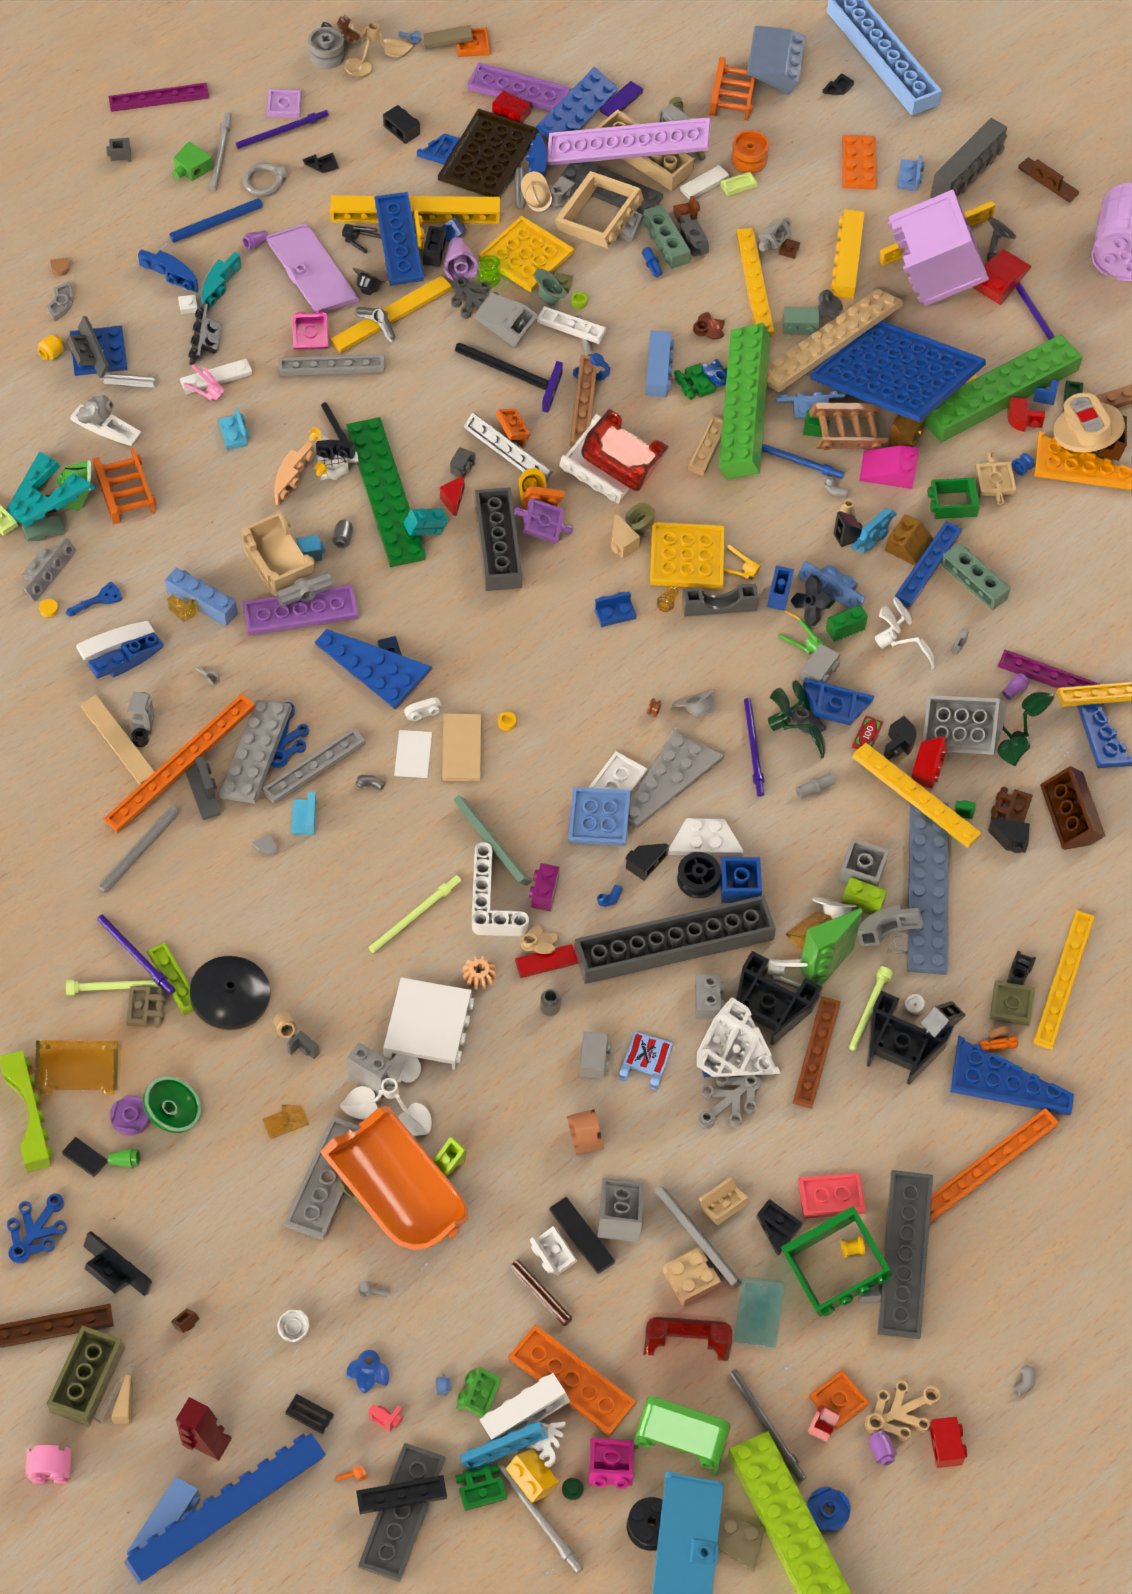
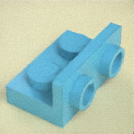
M238 408L234 409L235 415L218 419L227 450L248 446L247 438H250L247 427L244 428V415L239 413Z

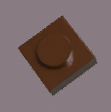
M786 239L779 249V255L795 259L800 248V242Z
M186 1308L171 1323L177 1330L184 1333L195 1326L199 1317L195 1312Z

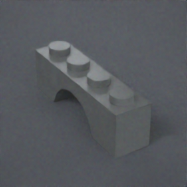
M756 583L737 585L732 591L719 595L706 593L702 587L683 589L682 606L684 616L757 611L759 600Z

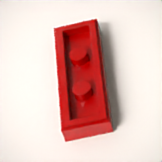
M572 944L555 948V951L549 954L534 953L515 958L520 978L578 964Z

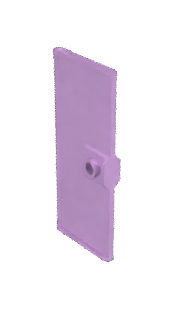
M307 223L266 236L265 240L286 269L287 275L297 285L314 312L322 311L325 313L359 301L358 296Z

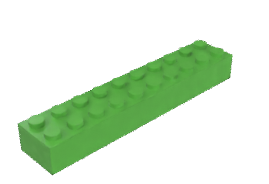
M764 323L733 329L730 333L719 468L726 480L760 473L771 337Z
M1060 334L962 385L924 419V424L942 443L1008 408L1010 397L1025 399L1035 394L1037 387L1046 388L1051 385L1052 380L1059 381L1078 371L1083 356Z

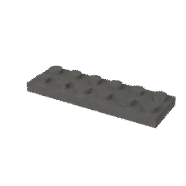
M591 162L570 163L561 174V176L577 183V189L590 171L640 188L644 200L636 211L642 215L645 209L658 206L663 199V193ZM597 187L591 195L620 209L629 198L601 187Z
M404 1443L389 1485L439 1476L445 1462V1456ZM430 1502L378 1511L358 1568L401 1582Z

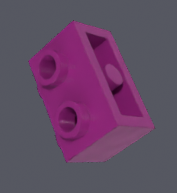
M540 863L539 870L535 869L533 881H536L535 886H531L529 898H532L531 908L551 911L559 880L560 867Z

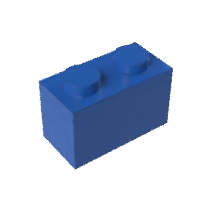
M776 566L769 592L768 608L785 611L794 569Z

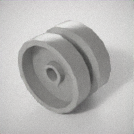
M321 27L311 32L308 40L311 63L322 69H332L341 65L345 59L343 34L338 29L332 27Z

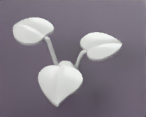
M894 597L893 601L901 614V619L897 622L890 608L887 605L882 607L879 617L885 619L891 627L875 636L877 644L883 649L890 644L893 647L897 644L915 641L928 657L931 663V670H933L935 666L934 655L922 638L916 637L895 641L897 638L895 631L898 634L901 632L899 624L906 620L910 625L912 618L901 601Z
M396 1054L391 1059L392 1066L387 1071L389 1078L382 1081V1090H379L376 1098L372 1089L360 1086L353 1089L340 1104L341 1109L353 1118L364 1120L378 1108L375 1102H378L382 1095L388 1099L396 1098L404 1111L398 1118L413 1136L428 1135L431 1131L432 1120L427 1108L422 1104L413 1103L407 1109L398 1095V1084L401 1081L412 1083L420 1076L421 1065L417 1057Z

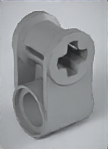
M561 176L550 189L552 194L550 205L553 207L563 206L575 193L577 183Z

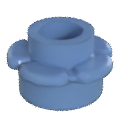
M444 1374L443 1377H436L438 1395L444 1394L447 1396V1393L451 1391L450 1378H446Z

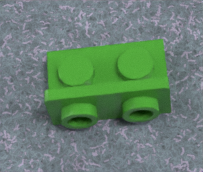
M478 1367L467 1373L464 1380L466 1382L465 1387L457 1397L458 1404L456 1409L460 1411L466 1409L483 1418L489 1412L501 1378Z

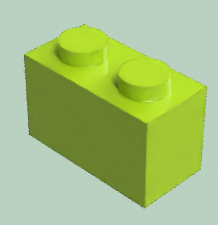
M850 877L844 891L842 903L857 905V907L852 908H861L863 912L871 915L882 909L887 890Z

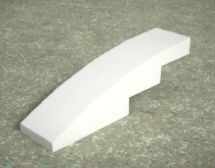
M81 404L70 418L71 421L96 434L130 446L141 435V431L112 414L104 422L96 425L92 422L88 424L79 422L80 407H85Z
M148 621L138 622L94 636L77 644L76 647L83 660L95 659L121 649L123 643L150 634L154 630Z

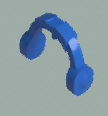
M598 353L592 354L590 356L591 363L597 367L602 366L605 369L604 372L600 370L599 373H596V380L602 381L609 376L611 367L604 361L602 355ZM579 367L573 370V376L578 379Z

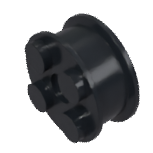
M690 853L679 863L678 886L689 897H709L719 887L721 867L718 861L707 853Z
M647 1497L639 1500L631 1508L627 1519L626 1528L630 1540L637 1547L646 1551H657L663 1501L660 1498Z

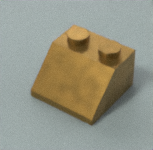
M898 414L892 423L888 447L900 445L915 447L916 439L921 437L925 430L923 427L924 419L921 422H917Z
M904 514L888 537L885 551L916 566L933 541V538L921 521Z

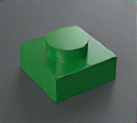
M967 800L956 801L954 812L962 818L973 819L976 802H969Z

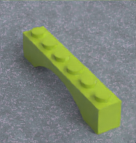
M23 1050L0 1056V1064L5 1082L22 1096L28 1107V1128L20 1145L26 1172L50 1167V1159L53 1158L51 1146L47 1147L45 1142L49 1140L47 1129H42L41 1122H45L43 1112L37 1109V1104H40L38 1092H33L32 1087L36 1086L34 1075H29L28 1069L32 1068L29 1056L25 1057Z

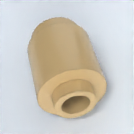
M281 1012L275 1016L273 1024L277 1034L282 1038L292 1037L296 1032V1024L293 1017L287 1012Z

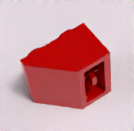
M945 737L921 742L911 778L921 786L932 788L933 783L938 782L948 747L944 745Z

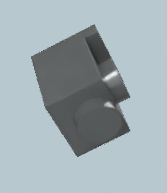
M109 139V146H106L107 156L111 157V161L128 160V162H132L130 139Z
M459 447L450 462V473L457 477H464L466 472H470L472 466H475L476 453Z

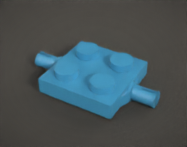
M887 508L881 511L862 528L860 537L851 545V548L854 551L859 550L863 554L868 550H872L880 539L883 540L887 536L888 526L891 520L897 516V513Z

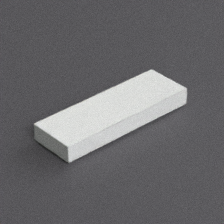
M718 165L682 185L680 191L690 200V196L696 198L719 185L720 181L728 179L730 175Z

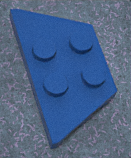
M804 678L803 687L813 715L830 721L851 725L874 699L873 695Z

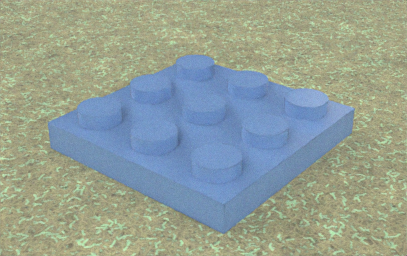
M573 787L568 842L626 846L631 790Z

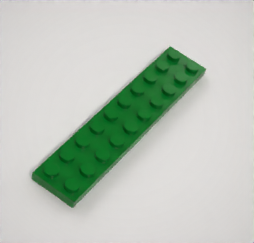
M381 418L346 424L350 442L355 443V452L358 455V468L389 566L395 567L425 560V553L419 535L410 536L404 526V521L408 517L410 507Z

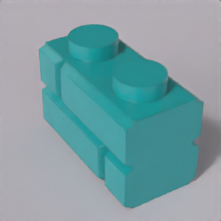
M442 508L411 509L404 521V526L410 536L442 534L444 527H446L448 518Z

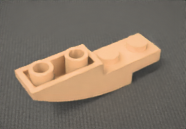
M307 441L298 452L291 449L283 460L275 480V503L278 506L283 500L285 501L288 498L289 493L293 489L297 488L300 483L299 474L303 471L304 466L313 460L315 456L313 443Z

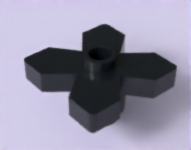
M811 575L805 582L806 594L796 593L791 599L795 608H805L804 620L809 626H815L820 621V610L830 609L835 603V599L830 593L821 592L822 582L815 575Z

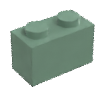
M784 307L783 334L812 335L819 330L818 307Z

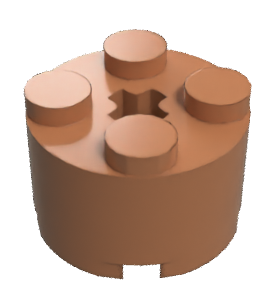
M595 1109L567 1116L576 1155L604 1149Z

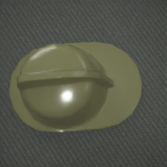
M645 502L638 503L627 512L625 521L632 529L639 532L651 530V526L655 522V510Z

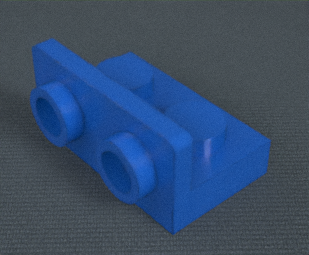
M630 591L595 599L594 610L601 627L636 619Z

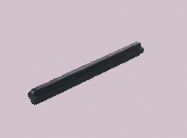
M456 344L455 352L543 390L547 389L549 380L465 344Z

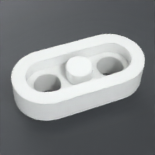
M434 697L407 706L404 713L408 720L418 721L429 715H437L442 709V704L438 698Z

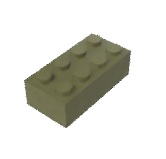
M85 1326L81 1327L46 1403L50 1413L90 1427L125 1349L122 1339Z

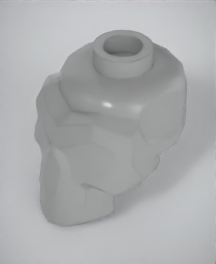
M105 395L92 397L91 400L86 402L85 407H80L78 421L85 424L92 422L95 425L104 422L113 411V402Z

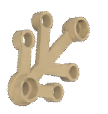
M903 1380L898 1381L895 1386L896 1394L891 1411L882 1415L884 1406L889 1401L890 1394L887 1390H879L876 1396L877 1404L875 1411L865 1419V1429L870 1434L884 1431L896 1435L902 1442L910 1439L911 1430L908 1427L899 1428L889 1424V1422L897 1420L915 1426L921 1433L927 1432L930 1427L928 1419L917 1418L907 1413L926 1404L936 1405L941 1397L939 1389L929 1386L924 1390L923 1396L901 1406L903 1397L908 1391V1384ZM903 1385L905 1387V1390H899L898 1386ZM884 1394L886 1395L887 1399L883 1400L879 1397V1395ZM933 1395L935 1399L929 1400L927 1396ZM877 1422L879 1426L873 1427L871 1423ZM924 1422L927 1427L922 1428L919 1423ZM902 1431L907 1432L908 1436H907V1437H903V1436L901 1435V1432H902Z

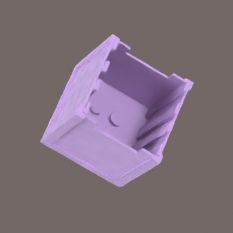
M953 189L889 216L890 222H887L890 229L893 228L895 230L893 236L895 240H900L897 242L899 248H904L905 250L902 253L906 265L903 269L905 274H910L908 280L910 284H915L912 288L915 293H919L920 296L917 298L920 303H924V306L989 280L971 228Z

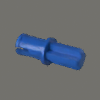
M650 247L644 248L642 255L646 260V266L650 268L653 276L658 278L663 273L658 264L659 260L655 257Z

